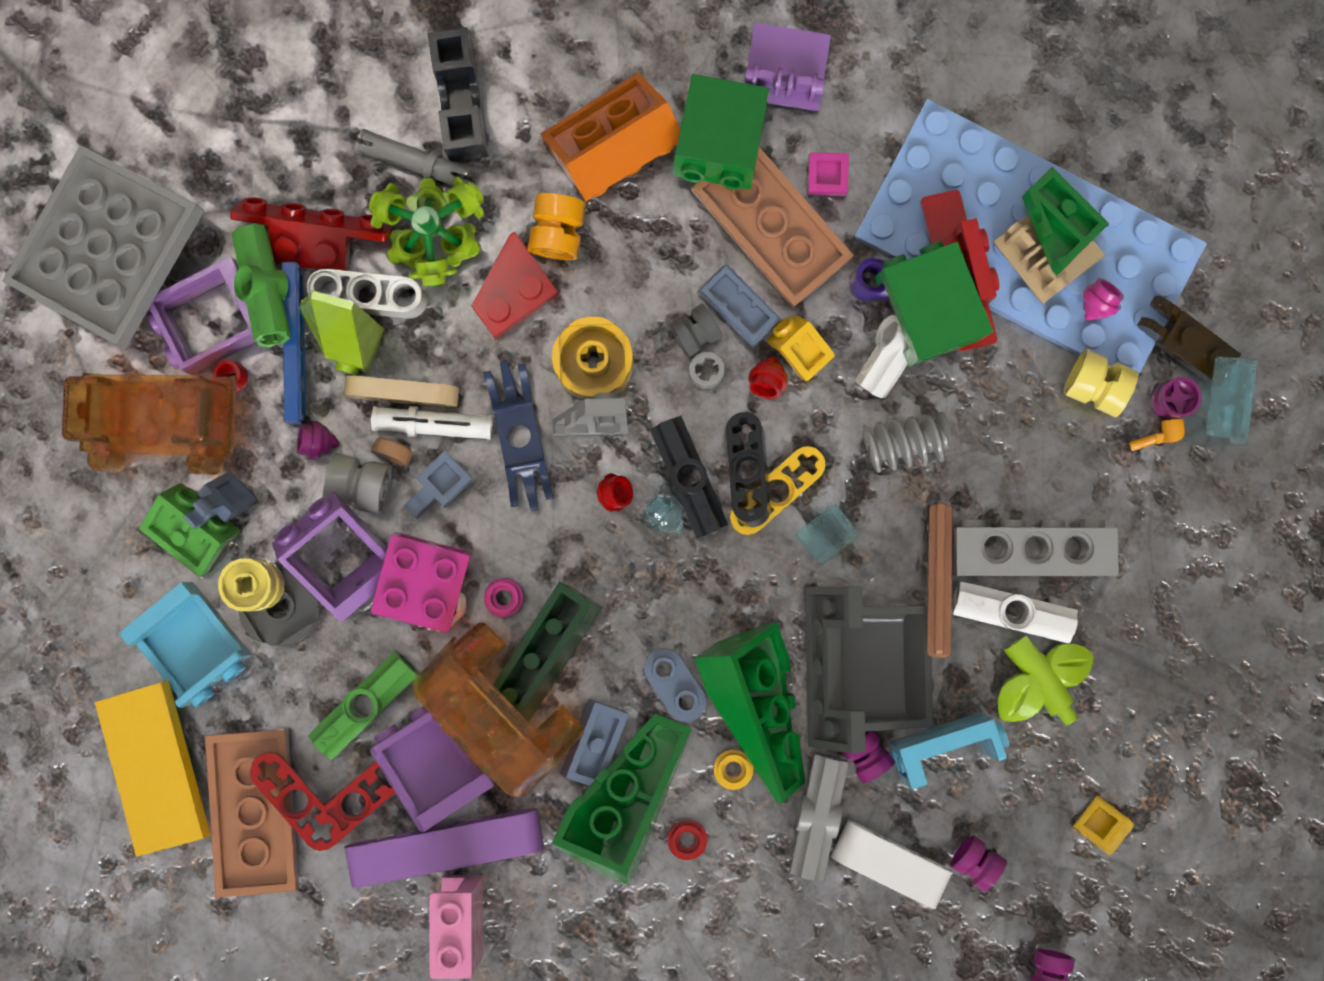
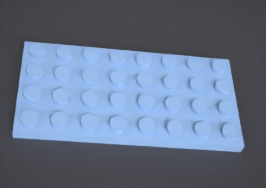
M927 99L853 239L889 258L905 254L907 260L921 255L919 250L930 244L920 205L921 199L926 196L957 189L961 194L967 220L977 218L979 229L984 228L989 239V252H986L989 268L994 267L999 278V291H996L997 297L989 303L990 310L1077 356H1080L1082 351L1087 348L1108 357L1109 365L1119 362L1139 371L1140 374L1156 341L1137 327L1141 317H1147L1157 321L1159 325L1165 326L1167 319L1150 306L1152 299L1157 295L1176 304L1207 243ZM1053 167L1109 224L1094 239L1105 256L1049 300L1041 304L993 241L1004 234L1017 221L1022 220L1028 215L1022 196ZM1098 278H1102L1112 283L1123 293L1124 299L1120 302L1121 309L1117 314L1107 318H1098L1092 321L1086 320L1084 317L1086 312L1083 310V291L1088 284H1094Z

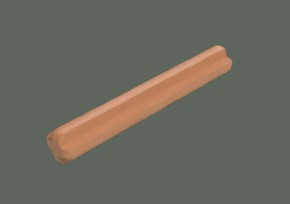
M945 503L931 505L929 508L927 654L935 658L949 657L952 651L953 508Z

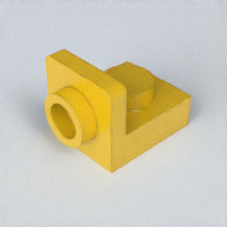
M797 315L786 317L778 322L773 328V334L766 340L772 348L782 354L798 376L806 382L836 356L812 324Z

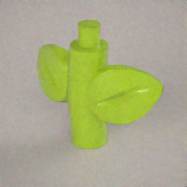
M1027 635L1022 636L1003 650L1022 673H1017L1005 680L1000 688L997 705L998 714L1002 721L1016 722L1027 720L1038 714L1043 706H1045L1051 717L1057 714L1065 726L1072 724L1079 718L1070 706L1074 699L1066 687L1078 686L1089 675L1094 659L1091 651L1077 644L1062 643L1056 645L1045 656Z

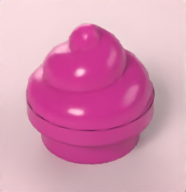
M1098 278L1094 284H1088L1082 295L1084 299L1083 310L1086 312L1084 317L1086 320L1092 321L1117 314L1121 309L1120 302L1124 299L1123 293L1112 283L1102 278Z

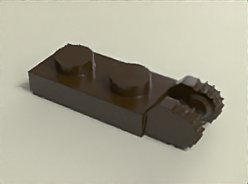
M1157 295L1154 296L1150 306L1169 320L1168 323L1163 327L1151 318L1141 317L1137 327L1155 340L1156 346L1209 385L1222 387L1241 353L1188 313L1181 311L1178 306L1168 299Z

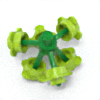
M458 176L453 179L455 187L448 191H442L437 187L434 179L423 178L419 184L420 188L415 194L408 196L406 203L404 197L397 194V185L389 183L386 189L375 191L369 202V210L373 214L371 225L377 229L381 228L383 223L395 225L402 217L411 220L414 230L396 229L391 232L390 240L392 245L391 249L386 253V257L391 264L397 265L400 263L408 265L412 270L416 271L410 273L409 278L421 279L423 286L435 288L440 284L446 283L445 276L457 274V269H448V264L452 267H457L461 264L462 260L475 257L481 248L480 243L475 239L476 227L472 223L467 222L462 226L453 225L448 229L442 227L441 218L453 211L461 218H466L472 214H475L478 219L484 216V211L480 206L484 202L481 191L473 182L465 183ZM406 204L411 211L405 209ZM437 234L442 236L440 241L441 249L448 254V257H435L432 237ZM426 251V258L423 259V254Z

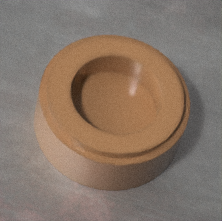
M384 437L376 438L371 452L378 457L408 467L413 455L410 448Z

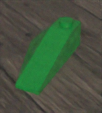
M770 622L720 640L694 659L707 695L775 801L783 803L805 784L800 738L796 732L792 731L790 709H795L796 706L794 695L788 696L785 672H791L790 658L777 622Z
M655 713L623 747V751L595 777L596 780L569 805L552 841V845L590 869L629 886L660 813L692 728Z

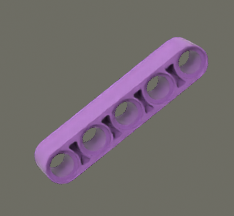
M537 808L431 827L423 832L415 830L344 846L351 887L353 888L533 854L545 849Z

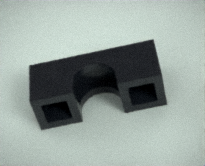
M468 28L428 33L432 69L436 78L441 110L438 113L443 149L451 161L489 157L474 48Z

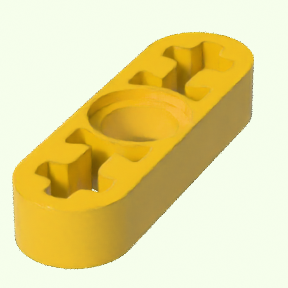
M809 446L797 449L768 475L769 482L781 480L786 483L789 490L787 498L779 503L770 500L773 512L765 523L753 528L745 525L743 527L740 526L737 522V517L731 509L730 523L733 529L743 535H752L760 531L823 474L825 459L822 453L816 448ZM800 455L806 459L812 455L817 461L813 465L816 472L811 475L806 471L796 480L802 483V486L796 489L793 480L781 471L788 467L791 474L800 466V461L797 459ZM753 489L747 493L748 506L744 507L747 511L757 504L752 499Z

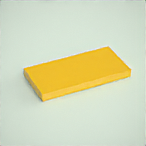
M169 680L95 702L136 857L211 836Z

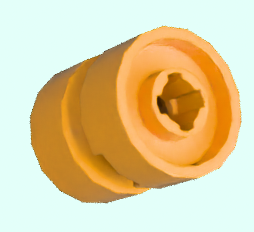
M536 194L532 218L537 222V225L530 229L527 251L550 259L576 260L581 239L576 229L583 225L586 203L578 198L562 194Z

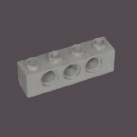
M961 520V527L953 528L952 576H1119L1118 528H1105V520H1080V528H1065V520H1040V528L1025 527V520H1001V527H985V520ZM990 537L998 539L1002 546L1001 554L996 559L989 558L984 550L985 542ZM1030 537L1036 538L1041 544V553L1036 559H1031L1025 552V543ZM1070 537L1077 539L1081 546V552L1075 559H1071L1065 552V544Z

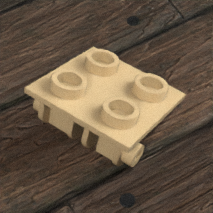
M1029 214L1022 220L1017 221L1004 234L993 241L1041 304L1045 303L1105 256L1093 240L1056 276L1051 270Z

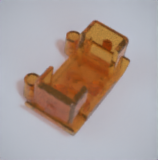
M83 373V376H69L65 379L63 388L62 437L67 441L80 442L79 449L81 452H89L87 464L94 471L120 472L125 466L126 454L187 456L186 467L191 473L208 476L217 475L223 467V456H234L237 376L105 375Z
M481 622L476 624L458 640L456 636L449 640L414 679L413 693L417 700L432 715V718L439 724L443 732L455 741L476 766L487 776L489 775L508 795L523 797L569 757L566 752L584 734V727L563 704L536 730L481 673L483 671L481 668L507 646L486 623Z

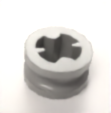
M712 352L697 354L689 366V376L692 382L702 389L716 387L724 376L722 359ZM705 360L713 362L712 368H718V374L711 375L709 381L700 379L701 373L696 374L695 372L696 366H703Z

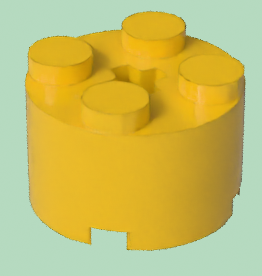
M596 316L579 318L569 324L554 342L552 350L553 368L559 381L571 395L581 400L594 399V395L598 393L619 394L625 389L632 376L634 367L632 347L625 333L608 319ZM596 351L599 358L604 359V361L597 363V368H590L587 362H583V359L590 358V352Z

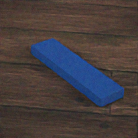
M296 262L282 263V270L288 279V292L283 303L291 338L283 344L284 421L290 425H300L301 423H306L305 319L299 309L301 300H304V271Z

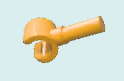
M1172 419L1161 421L1162 433L1152 434L1128 442L1130 450L1134 451L1153 444L1174 443L1181 440L1185 435L1184 420Z

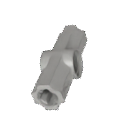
M814 753L806 793L801 796L796 816L795 830L797 831L789 869L792 875L812 881H824L832 839H836L841 823L843 805L840 801L849 762L847 760Z

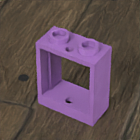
M231 256L157 293L149 307L151 312L146 314L147 319L158 335L162 333L168 347L164 348V352L175 369L180 368V370L193 375L256 342L253 339L246 301L239 300L234 292V277L239 267L237 260ZM226 282L249 328L193 356L171 310Z
M335 492L327 498L323 497L316 500L309 507L307 514L295 524H288L282 528L276 535L275 541L272 542L277 560L340 622L375 595L388 548ZM339 516L374 554L331 589L295 552Z

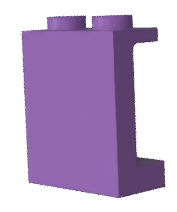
M430 703L419 708L409 715L412 723L401 730H398L395 724L374 737L378 744L370 749L371 754L419 832L431 828L494 786L486 772L481 773L446 717L444 712L447 710L443 704L434 709Z

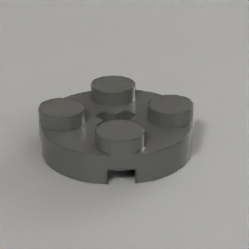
M278 567L285 580L281 599L287 598L290 603L287 607L288 614L286 616H283L281 613L273 615L271 608L263 611H239V617L244 629L255 640L269 645L287 646L303 640L313 631L317 621L321 618L322 607L321 603L285 567Z

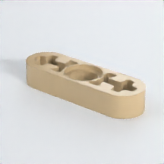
M345 376L343 396L361 400L457 408L459 387L375 377Z

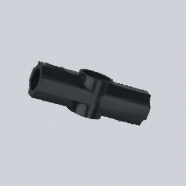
M682 416L671 418L651 428L650 432L696 538L698 539L728 526L729 524L707 476L706 468L700 460ZM684 467H694L700 473V482L693 488H686L678 481V473Z

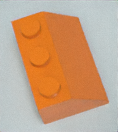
M638 72L543 131L540 135L572 186L586 202L593 197L604 194L610 186L624 177L636 174L642 166L656 157L671 152L678 144L680 127L665 98Z

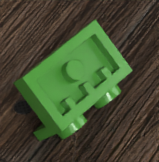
M179 483L158 494L139 530L200 578L209 572L224 546L238 536L240 529L232 524L230 520L224 523L217 514L201 527L193 529L183 517L195 509L193 504L200 497L196 491Z

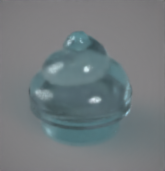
M661 494L655 497L646 507L643 519L647 522V527L653 533L661 534L664 532L670 534L674 531L677 533L682 532L684 525L682 510L676 499L673 497L667 498Z

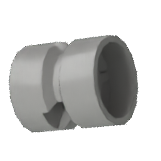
M335 453L327 468L323 497L327 498L335 492L348 506L354 502L357 510L381 515L390 491L392 466L375 461H369L361 466L359 458Z

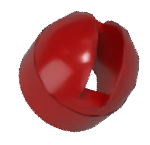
M223 360L214 368V385L224 392H239L248 384V371L239 362ZM226 376H236V380L227 382Z

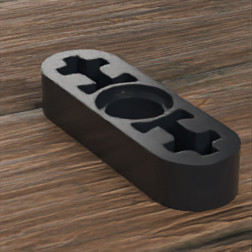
M740 412L732 416L726 426L732 510L741 524L747 527H757L767 521L771 512L765 433L756 415L750 412ZM749 424L751 430H755L749 432L748 435L751 449H744V442L741 436L736 434L742 431V425ZM746 460H754L759 463L758 473L750 479H744L738 475V467ZM745 489H753V497L756 503L761 505V507L755 508V515L749 516L746 510L742 509V507L748 506V494Z

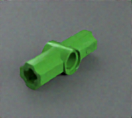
M252 223L247 226L237 227L231 233L239 267L234 277L235 295L239 300L246 301L253 339L257 342V346L271 347L284 344L291 338L283 303L288 292L287 276L283 270L276 269L269 234L265 230V225Z
M394 650L356 689L350 691L344 700L308 735L312 744L330 760L335 759L373 720L380 717L384 709L420 674L406 657L397 650ZM360 694L367 695L372 700L373 709L368 716L362 715L356 709L355 702Z

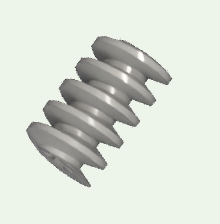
M943 411L937 413L935 422L929 414L922 415L920 425L913 416L908 417L905 420L904 428L899 420H891L888 431L882 422H877L874 425L873 434L866 424L863 425L868 459L876 473H881L884 460H887L892 471L897 470L898 458H903L907 467L911 468L915 455L919 456L923 465H928L929 455L933 452L939 463L944 462L945 451L951 449L950 427Z

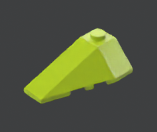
M314 290L311 291L308 297L301 300L299 309L324 356L333 363H336L334 370L352 376H358L359 370L371 373L384 328L354 302Z

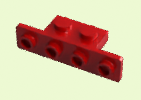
M955 189L923 197L920 205L930 244L942 241L943 245L947 246L958 242L994 332L981 341L957 350L964 352L993 345L998 339L989 303L997 297L996 291H999V278L994 267L989 268L986 252H989V239L984 228L979 229L977 218L967 220L959 190Z
M257 197L243 199L230 211L231 220L268 225V234L275 264L282 265L285 262H296L302 268L316 270L348 271L350 237L386 242L391 232L394 231V225L383 223L382 227L378 229L371 225L373 214L355 217L344 215V212L339 209L307 210L304 205L298 203H286L279 206L267 204L265 199Z

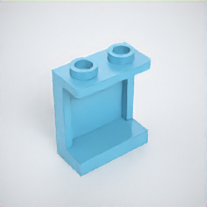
M180 582L118 633L128 646L137 645L165 681L169 680L171 689L178 697L175 703L179 708L190 706L191 704L197 708L215 694L211 688L222 679L227 683L238 676L246 668L243 662L251 656V653L193 582Z
M979 712L888 742L900 779L912 790L928 785L921 760L980 741L983 752L1000 761L1007 758L1004 748L1009 746L1008 737L1001 723L996 724L993 718Z

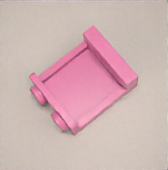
M443 875L441 878V892H432L429 896V975L432 979H472L483 957V875Z

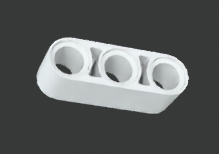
M320 269L314 272L307 282L308 294L313 290L320 292L322 286L327 282H336L337 290L333 296L354 302L368 315L407 319L416 318L424 312L427 305V296L424 290L413 279L403 276ZM366 286H375L376 295L374 299L368 303L360 302V291ZM406 289L415 290L416 298L411 305L407 307L398 305V297L402 291Z
M847 820L830 856L842 865L933 909H936L953 871L851 820Z

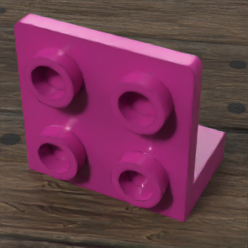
M395 531L390 537L371 612L445 633L449 632L472 552Z

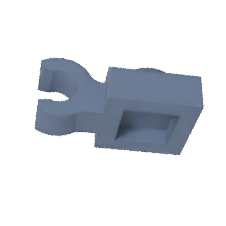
M444 451L416 477L424 487L404 507L418 519L431 507L436 499L443 507H446L473 479Z
M229 471L204 484L198 492L201 498L193 504L195 509L187 513L183 518L193 529L201 527L216 514L225 523L250 509L257 499Z

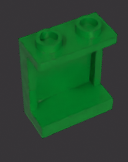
M692 74L675 154L673 175L693 183L704 181L720 184L731 190L751 189L769 88Z
M942 241L929 244L919 250L921 255L908 260L905 254L891 258L882 263L884 269L874 277L877 285L884 284L909 349L903 353L909 367L976 343L994 333L958 242L944 246Z

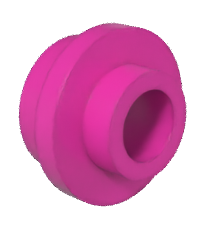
M499 578L492 581L484 593L486 608L497 617H510L516 614L524 602V593L521 586L509 578ZM501 590H507L511 594V602L508 605H501L497 600V595Z

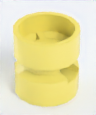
M1085 348L1068 376L1063 395L1084 404L1093 401L1095 409L1117 418L1125 409L1135 390L1139 371L1119 362L1109 365L1108 357Z
M240 558L232 561L222 570L218 579V591L221 599L228 607L237 611H263L271 608L281 599L284 592L285 580L281 570L274 563L263 559Z

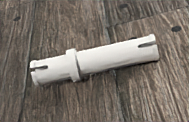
M374 406L371 416L372 431L407 433V437L427 434L491 440L493 415L420 411L418 406H409L408 410Z

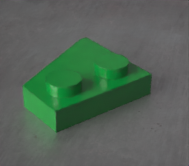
M1053 167L1022 196L1051 270L1056 276L1109 224Z

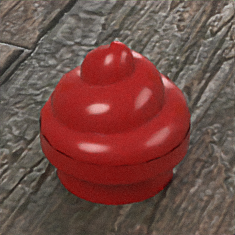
M769 357L765 361L757 363L750 370L748 376L750 390L758 397L775 399L786 389L788 376L783 366L778 363L777 358Z

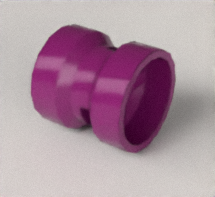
M1178 377L1159 384L1151 394L1150 405L1152 411L1163 420L1179 419L1193 414L1199 408L1202 394L1199 386L1193 380Z
M865 731L866 752H842L847 760L854 762L856 766L855 773L862 783H867L879 777L895 764V760L889 751L881 748L879 744L880 737L876 731Z
M974 834L969 836L960 845L950 862V866L959 874L970 876L972 884L982 892L989 890L998 881L1007 865L1006 859L997 852L990 853L985 849V843Z
M1036 948L1033 957V963L1036 966L1035 974L1030 976L1029 981H1067L1068 975L1073 972L1075 958L1058 951Z

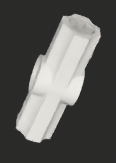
M896 315L888 316L880 324L875 337L877 346L855 379L861 387L879 398L887 397L908 364L903 352L909 349Z
M958 581L952 598V615L1068 644L1075 634L1078 623V610L964 581ZM1012 601L1018 602L1022 608V616L1015 623H1011L1005 615V609Z

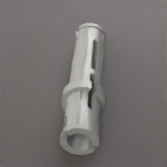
M362 129L358 134L357 138L372 143V146L356 142L355 152L358 154H364L422 174L423 178L436 179L454 186L453 179L457 177V173L473 178L474 167L442 158V153L432 150L428 153L369 132L367 129ZM461 178V180H462L463 182H465V183L470 182V181H468V180H465V179H462V178Z

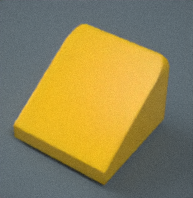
M1098 795L1073 825L1077 831L1109 856L1114 853L1134 826L1129 818Z

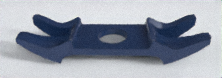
M505 360L500 362L505 401L500 400L491 371H485L483 374L498 429L511 507L519 506L516 475L521 474L531 512L538 510L536 482L533 471L539 470L546 500L554 499L542 450L526 364H518L523 397L518 398L508 362ZM515 425H524L530 430L531 439L524 447L517 448L509 443L508 432Z

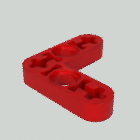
M276 752L261 753L254 759L250 768V777L256 787L305 843L312 849L319 851L328 850L335 846L395 793L391 785L388 787L385 783H382L373 790L379 797L372 801L368 791L358 785L363 779H366L368 786L376 781L378 777L375 771L379 768L376 760L325 804L284 757ZM264 760L268 764L276 761L280 765L276 773L283 782L288 775L294 779L293 782L283 786L277 796H274L270 791L277 788V784L270 777L262 780L258 776L262 770L259 764ZM291 790H301L307 796V805L299 812H291L284 806V796ZM349 793H359L365 799L364 809L357 815H349L342 809V799ZM315 805L321 811L315 813L314 818L321 825L327 822L332 824V827L329 829L331 838L327 841L322 837L317 840L312 838L315 829L308 820L304 826H300L297 822L308 816Z

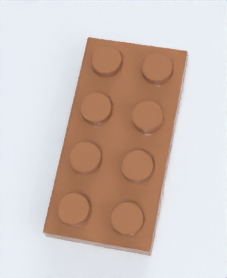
M760 147L758 148L751 189L731 190L720 184L704 181L698 182L691 188V192L793 309L854 257L852 252Z
M289 729L205 736L215 898L297 891L299 889L296 831L256 787L250 777L252 762L263 752H276L291 765ZM265 760L260 762L259 765L262 770L258 776L262 780L270 777L277 784V788L270 790L274 796H277L283 786L292 782V777L288 775L283 782L276 773L277 768L280 766L276 761L271 764L266 763ZM293 790L287 792L283 799L285 808L291 812H294Z

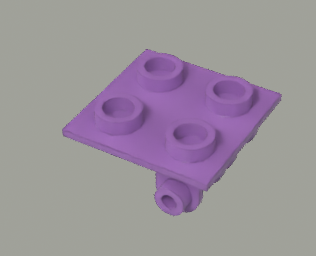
M754 23L745 83L768 87V104L819 112L831 35Z

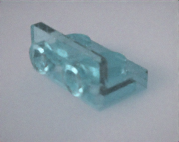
M1217 357L1215 359L1206 425L1207 436L1231 439V444L1247 446L1258 360Z

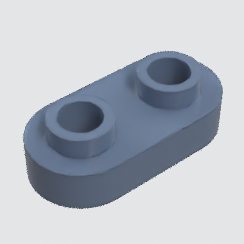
M660 648L653 651L647 657L644 665V673L648 682L675 719L682 722H691L698 719L706 708V696L703 689L678 653L668 648ZM666 661L670 663L672 671L669 675L661 676L657 673L656 666L659 662ZM688 694L693 697L694 705L690 709L680 707L678 702L682 695Z

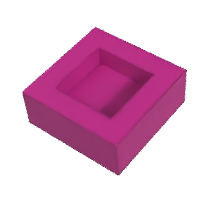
M809 152L807 195L847 196L849 153Z

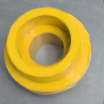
M738 749L725 750L719 754L714 762V776L717 782L724 788L737 790L750 782L753 776V765L745 752ZM728 763H739L741 766L740 773L736 776L728 775L726 773Z

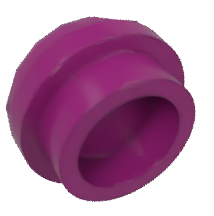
M311 421L310 424H300L296 447L298 455H306L307 460H318L322 455H327L332 448L339 446L336 436L331 434L329 429L319 421Z

